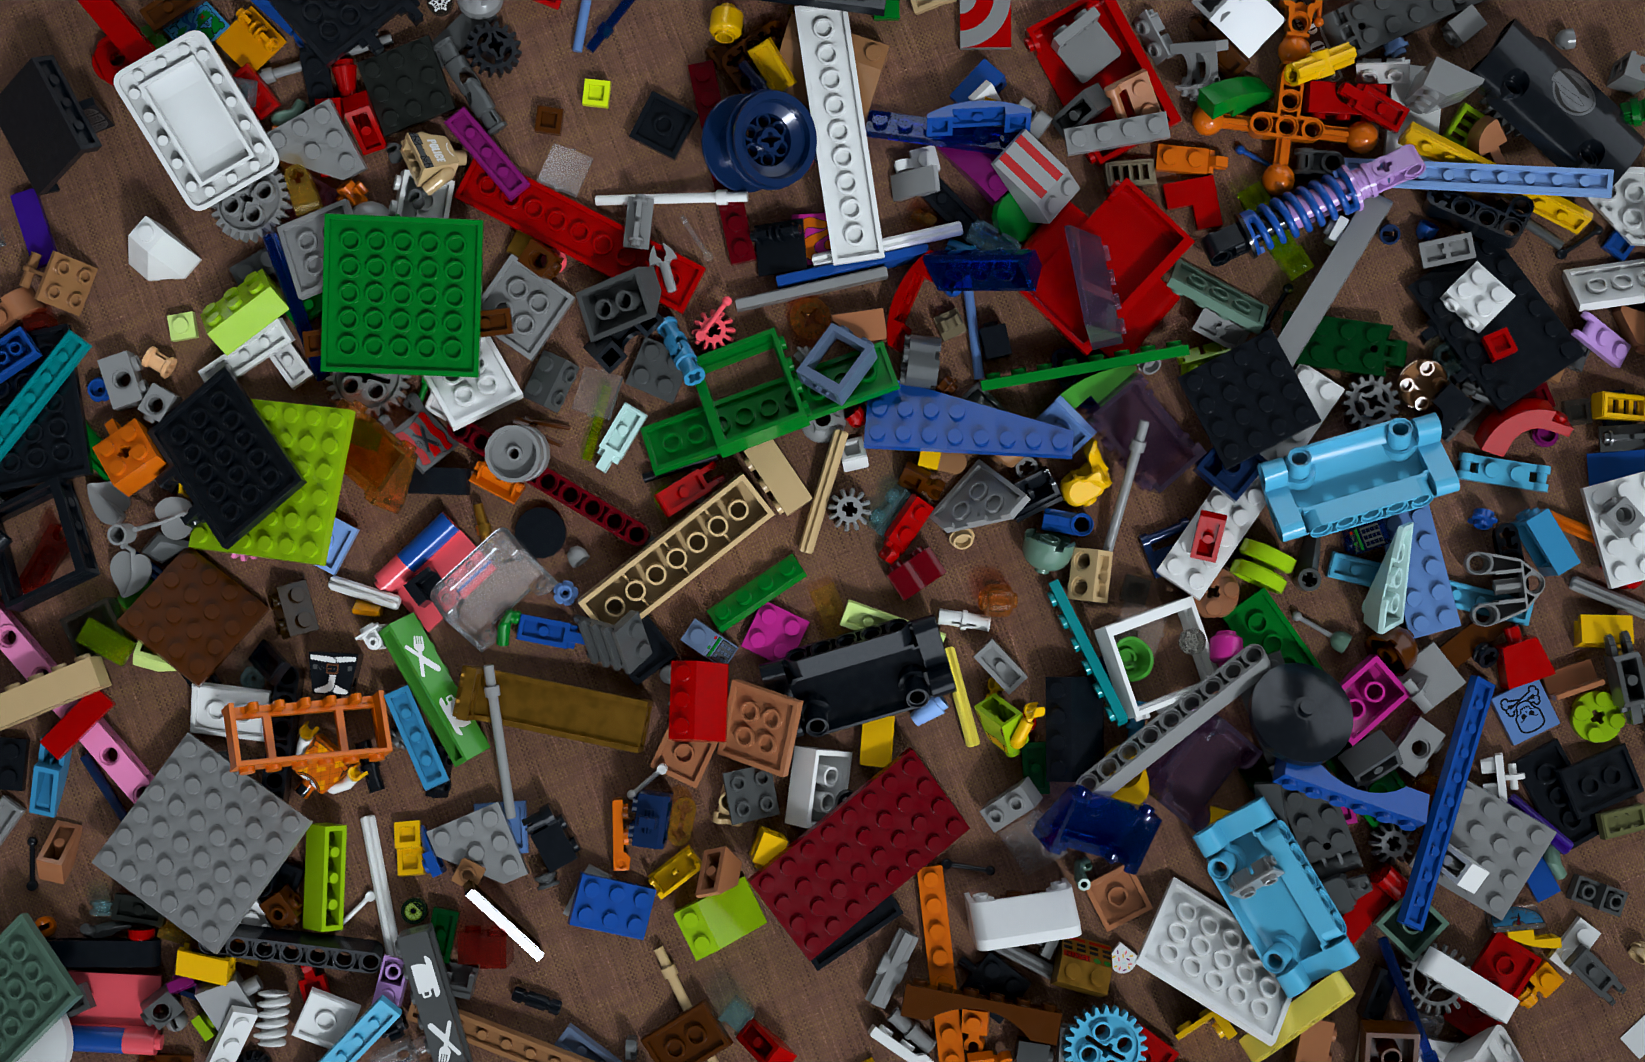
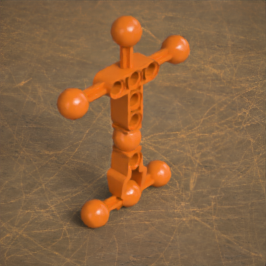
M1279 0L1278 6L1284 11L1286 21L1284 22L1285 34L1278 47V56L1281 60L1279 68L1282 70L1277 77L1273 113L1257 112L1252 117L1243 115L1232 117L1230 114H1224L1212 120L1198 106L1192 114L1194 129L1199 134L1205 136L1214 135L1220 129L1246 131L1250 137L1255 139L1275 141L1273 164L1267 167L1262 176L1265 190L1275 196H1281L1285 192H1289L1295 183L1294 173L1288 166L1291 143L1307 145L1317 140L1346 143L1354 152L1367 153L1376 146L1378 141L1377 129L1372 123L1367 121H1357L1347 128L1324 125L1318 118L1300 116L1304 83L1291 86L1285 80L1283 72L1286 70V65L1306 58V54L1311 53L1310 44L1307 41L1310 34L1307 31L1311 27L1314 12L1322 5L1323 0H1312L1309 5H1305L1303 2L1295 3L1291 0ZM1292 20L1302 22L1303 30H1295L1292 27ZM1283 97H1290L1293 100V108H1286L1283 105ZM1255 119L1264 122V131H1257L1254 128L1253 122ZM1281 122H1285L1290 126V134H1283L1280 131L1279 124ZM1306 125H1311L1315 128V137H1309L1305 133Z

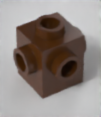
M287 883L269 895L259 907L264 912L268 923L273 925L276 930H279L285 925L287 928H290L301 920L299 915L303 912L304 905L302 898Z

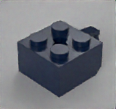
M643 789L639 795L633 798L632 812L636 813L635 821L632 820V823H630L628 839H632V846L651 849L665 848L674 793Z

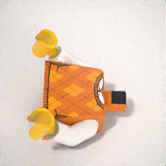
M307 720L300 727L296 755L339 751V748L323 734H318L314 737L319 731L318 726L313 730L309 729V721ZM338 761L328 767L308 764V767L305 769L295 770L303 778L295 788V791L305 799L308 798L314 789L320 794L327 792L331 794L340 793L351 789L359 780L368 775V771L361 773L358 770L360 762L345 765L343 761Z

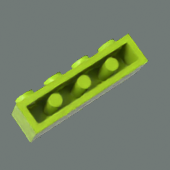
M329 822L312 823L306 831L304 929L318 932L343 930L347 825Z

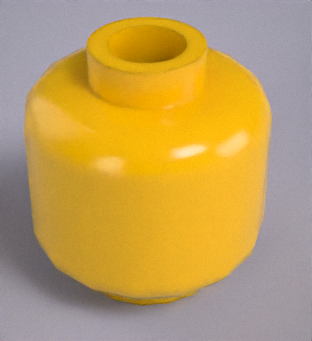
M723 3L712 9L709 32L716 41L729 44L741 36L744 20L742 11L732 3Z

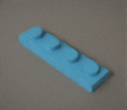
M406 685L384 695L424 790L427 791L449 781L448 774L410 687Z

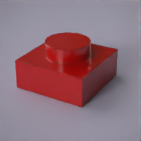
M1507 327L1486 335L1481 339L1492 363L1518 351Z

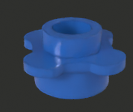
M1477 508L1473 510L1472 518H1468L1467 522L1474 524V527L1477 529L1487 530L1492 528L1493 524L1498 522V519L1494 517L1495 513L1493 511Z

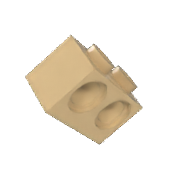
M1074 548L1070 559V577L1067 584L1068 599L1098 603L1108 602L1113 552L1099 549Z

